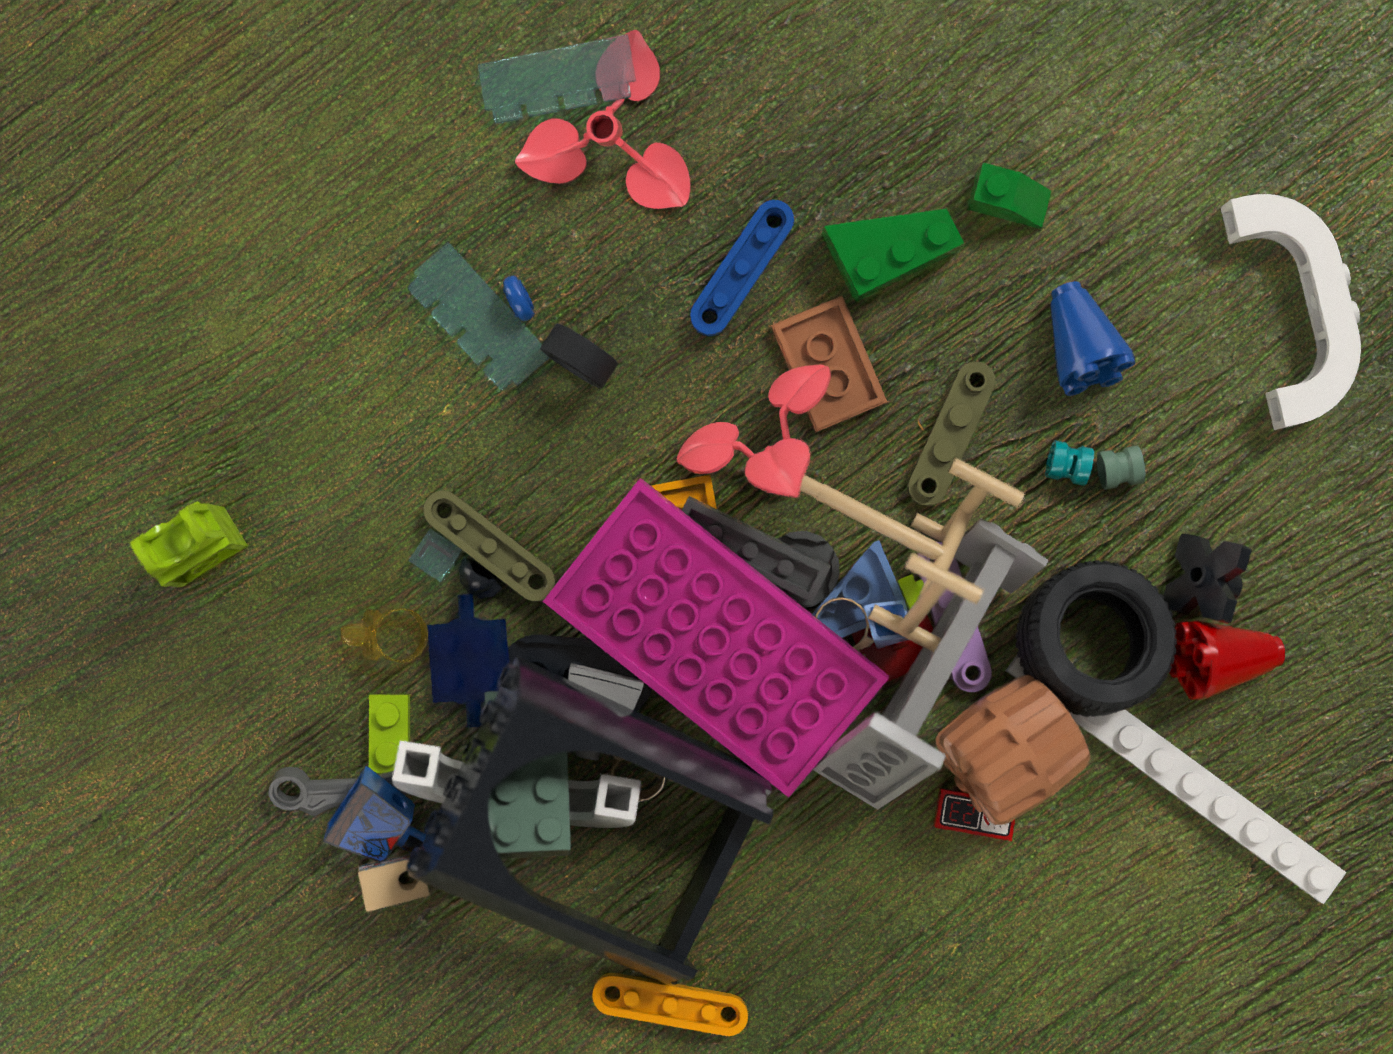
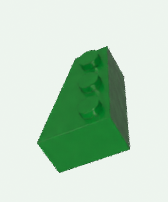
M947 208L827 225L823 227L821 233L855 303L958 252L964 245V241Z

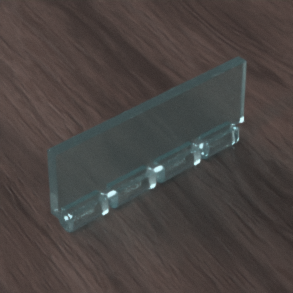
M628 34L478 64L485 110H492L496 124L522 119L523 115L520 104L525 103L529 117L559 112L558 97L560 96L564 97L567 110L597 104L595 89L600 88L604 102L630 98L629 83L636 82Z
M449 242L414 271L417 279L407 289L425 309L429 308L438 299L441 304L431 312V315L451 337L455 336L463 328L467 331L458 339L457 344L477 365H480L489 356L493 359L483 369V372L501 391L511 384L512 381L518 387L549 359L541 351L540 347L542 344Z

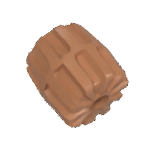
M1030 675L1019 676L982 697L942 729L935 738L937 749L946 755L943 763L948 770L955 774L954 780L958 788L969 793L973 807L978 812L983 811L987 820L995 826L1005 825L1050 799L1084 770L1090 760V753L1083 734L1068 710L1048 687Z

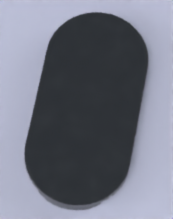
M539 634L528 635L512 643L501 656L497 670L499 680L507 663L512 664L515 657L518 656L566 679L569 677L571 663L639 679L590 639ZM645 683L643 685L644 690L642 689L634 711L640 710L651 694L652 688Z

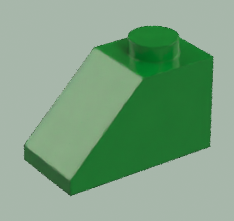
M983 162L976 173L967 210L1041 229L1052 191L1021 172Z

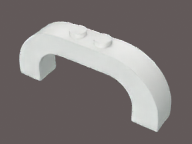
M1255 194L1231 199L1221 206L1229 244L1256 238L1270 239L1283 245L1296 261L1316 341V361L1312 371L1302 382L1265 393L1274 430L1311 421L1322 416L1340 402L1350 389L1358 371L1361 342L1357 324L1360 321V313L1357 304L1351 300L1348 288L1351 282L1349 269L1345 263H1342L1338 245L1327 225L1305 205L1287 197L1272 194Z
M400 741L392 783L396 788L411 795L443 803L446 798L443 796L445 785L453 773L458 774L463 762L443 755L440 747ZM601 774L600 779L595 781L568 780L570 825L597 828H619L632 825L636 817L641 781Z

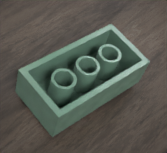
M485 692V705L489 700L494 701L498 692ZM567 752L556 753L531 761L510 773L491 790L489 821L493 841L501 859L570 856Z

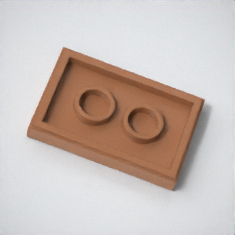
M843 296L771 325L772 332L788 370L809 365L828 366L831 371V379L824 396L817 405L807 411L815 433L887 403Z

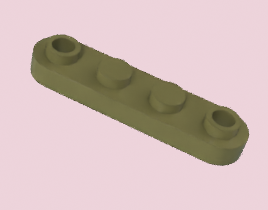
M977 361L967 363L957 372L908 479V495L918 505L932 506L940 502L946 495L954 477L953 474L948 472L955 458L962 459L995 386V375L992 369L985 363ZM972 374L981 376L983 381L981 387L976 388L970 384L969 378ZM924 479H930L934 482L935 489L932 493H925L922 490L921 483Z
M437 491L427 498L423 510L426 521L522 597L530 601H542L556 585V578L551 568L457 495L449 491ZM442 504H449L451 506L452 512L447 518L439 516L438 509ZM536 574L542 576L544 580L543 586L537 590L533 589L529 583L530 578Z

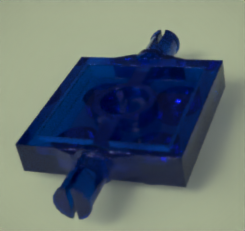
M474 594L457 595L459 619H454L446 624L427 625L433 703L453 701L462 705L465 704L467 728L482 726L483 723L480 722L482 713L481 703H485V692L499 691L501 687L498 685L500 674L505 665L509 663L506 619L485 620L475 617Z

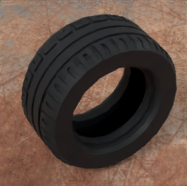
M1097 560L1078 563L1066 568L1033 591L1030 595L1031 597L1025 602L1026 605L1023 606L1022 614L1018 618L1019 623H1017L1016 627L1018 632L1015 639H1017V656L1020 658V666L1024 668V675H1030L1042 682L1061 701L1068 712H1072L1074 715L1086 717L1105 716L1141 703L1154 694L1156 689L1161 687L1162 682L1168 677L1167 673L1171 671V664L1175 660V645H1177L1175 636L1177 633L1176 629H1174L1175 621L1172 620L1173 614L1168 610V603L1164 601V596L1158 593L1157 587L1153 586L1150 580H1145V576L1141 573L1138 574L1136 570L1128 569V566L1123 564L1119 565L1116 562L1110 563L1109 561L1101 562ZM1078 599L1099 601L1112 608L1123 620L1130 637V656L1124 670L1114 680L1094 679L1079 671L1066 657L1060 640V625L1067 606Z

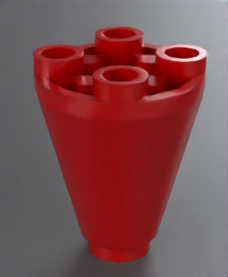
M1203 621L1179 622L1174 628L1177 633L1175 636L1177 639V645H1175L1176 655H1174L1175 660L1171 664L1172 668L1169 674L1172 678H1178L1179 683L1190 700L1205 699L1267 674L1276 667L1281 666L1285 660V648L1278 636H1272L1265 632Z

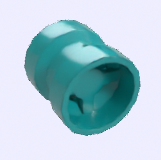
M1054 440L1047 458L1046 478L1059 480L1063 477L1070 479L1072 484L1085 486L1093 466L1094 449L1080 446L1077 449L1071 448L1066 442Z

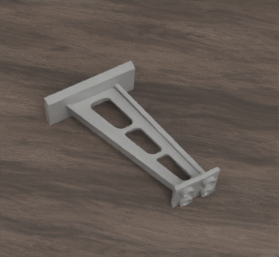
M982 518L965 532L954 556L956 560L970 568L964 580L984 589L978 603L974 604L954 594L931 632L941 638L934 652L922 647L882 715L877 712L872 714L836 742L813 768L815 772L877 810L940 769L946 755L917 738V733L999 587L1012 594L1046 567L1048 559L1038 554L1033 547L1020 543L1004 533L998 525L987 522Z

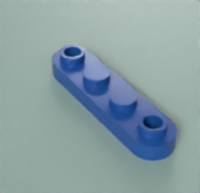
M769 200L758 208L692 306L691 323L693 328L701 335L716 336L725 330L791 232L794 215L791 208L785 202ZM770 216H777L781 220V225L777 228H771L767 224V219ZM706 311L716 313L717 320L714 323L708 324L703 321L702 316Z

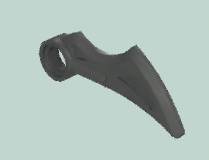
M285 767L275 773L270 783L268 794L272 803L282 810L298 809L307 814L317 816L327 809L339 807L357 778L310 780L303 770L297 767ZM394 771L380 774L383 779L394 786L392 783ZM285 781H292L299 786L300 793L294 796L286 795L280 790L279 784ZM396 788L397 790H399V791H400L401 793H403L404 795L407 794L406 792H404V791H402V790Z

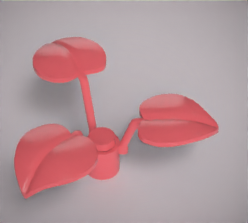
M632 30L618 38L600 59L596 71L598 88L603 94L618 96V98L611 106L606 107L605 111H597L589 117L586 124L587 132L583 135L584 138L579 141L577 129L568 121L559 118L546 120L536 126L530 133L523 149L516 157L515 163L525 173L538 180L554 184L568 183L578 178L585 171L587 159L581 148L586 147L591 140L606 147L617 144L638 162L629 168L626 175L627 191L635 202L652 209L684 207L690 197L691 182L688 168L682 156L667 144L653 143L646 149L642 157L621 139L622 125L614 116V113L624 103L625 97L632 101L645 100L655 92L660 81V66L657 58L638 30Z
M824 365L797 367L780 375L771 385L768 398L772 406L781 408L779 417L783 440L775 445L767 446L764 451L754 454L742 442L736 441L739 436V430L736 425L728 422H716L694 432L682 445L676 462L690 472L709 474L726 466L733 458L734 450H739L749 458L745 467V475L751 484L773 494L798 498L802 479L809 465L810 450L802 440L790 438L787 415L789 411L795 414L806 413L819 403L831 379L829 367Z

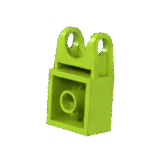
M199 501L180 510L178 515L168 523H161L130 541L133 551L146 571L156 578L161 586L183 587L248 547L224 507L209 503L200 504Z

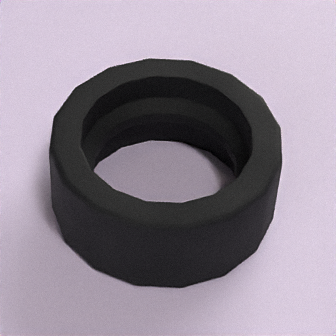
M558 323L555 324L540 347L541 351L553 361L600 389L605 386L618 365V362L596 344L572 329Z

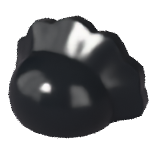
M469 558L462 559L459 567L460 583L465 587L468 594L475 595L479 599L492 598L502 589L501 584L497 581V577L479 562Z

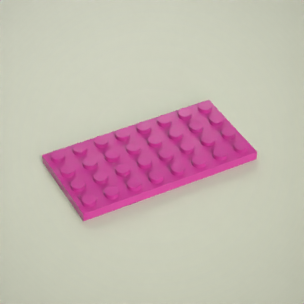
M641 478L542 601L787 797L792 795L889 678L885 672Z

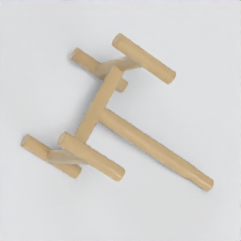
M955 458L948 472L974 485V487L945 526L919 513L915 515L910 526L942 542V545H940L938 542L832 487L804 475L800 491L925 557L935 560L932 563L914 553L910 555L905 568L926 578V581L917 601L904 618L876 604L868 619L932 652L936 649L941 638L918 627V625L946 589L974 604L978 603L984 589L948 571L972 515L988 494L1017 508L1025 493Z

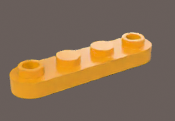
M608 973L601 976L595 983L592 994L596 1008L606 1015L711 1034L734 1036L745 1028L748 1021L747 1006L735 994L680 984L672 986L657 980L619 973ZM610 986H615L620 991V995L615 999L609 998L605 993V990ZM723 1008H733L736 1012L735 1016L732 1019L723 1018L721 1016Z

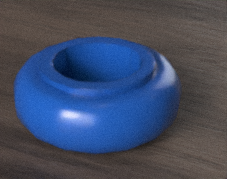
M516 276L505 278L503 281V291L516 317H519L521 321L532 319L535 308L522 281Z

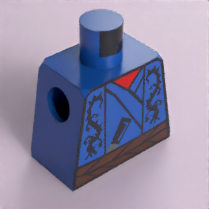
M365 766L329 820L323 842L377 862H384L396 845L410 853L416 847L420 848L426 834L410 826L415 807L412 800L372 769Z

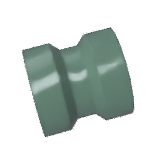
M1138 445L1126 447L1122 452L1114 453L1112 450L1097 453L1098 476L1104 490L1117 488L1120 483L1125 482L1130 485L1145 482V463Z

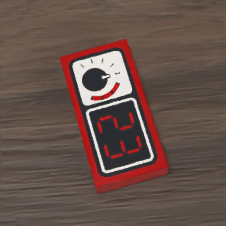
M940 788L933 826L945 830L1012 841L1016 819L1005 825L995 826L987 820L983 811L978 812L973 807L969 793Z

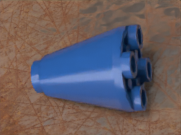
M1069 282L1055 288L1051 292L1052 301L1050 308L1057 378L1060 386L1064 389L1065 395L1073 396L1085 391L1088 386L1100 383L1101 387H1109L1123 380L1121 372L1136 363L1132 349L1089 292L1081 287L1080 282Z

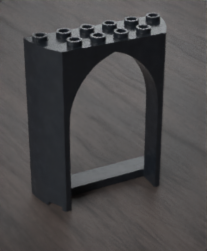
M516 656L513 663H507L500 674L498 685L501 687L494 701L489 700L482 710L480 722L483 724L476 738L470 737L461 756L464 762L458 774L453 773L449 777L443 791V796L446 798L439 812L433 811L425 827L427 837L421 849L416 847L413 850L407 863L408 875L425 884L664 984L675 986L678 980L682 978L688 981L694 979L698 970L687 958L690 949L754 819L770 824L773 818V809L767 807L766 795L772 792L770 782L736 757ZM569 751H591L617 756L635 763L728 807L659 946L546 898L519 881L501 861L493 841L489 821L491 790L516 769L541 757Z

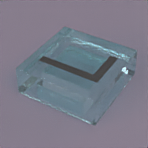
M429 529L408 561L439 582H443L463 550L433 529Z

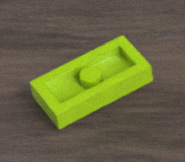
M410 694L369 695V768L376 773L391 772L395 768L400 741L410 742Z

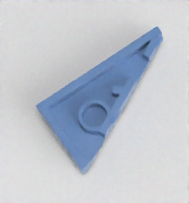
M879 540L869 546L831 593L812 613L814 617L821 605L833 598L843 597L852 599L861 605L864 611V606L872 603L904 600ZM847 600L830 602L822 608L817 617L818 620L841 638L866 628L865 615L860 607Z

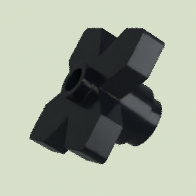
M1181 534L1175 556L1185 574L1166 585L1163 596L1164 601L1169 605L1168 610L1188 615L1199 605L1202 617L1230 624L1237 605L1236 598L1240 595L1243 587L1240 574L1244 573L1247 569L1252 551L1251 548L1239 543L1223 541L1212 551L1208 539L1190 534Z

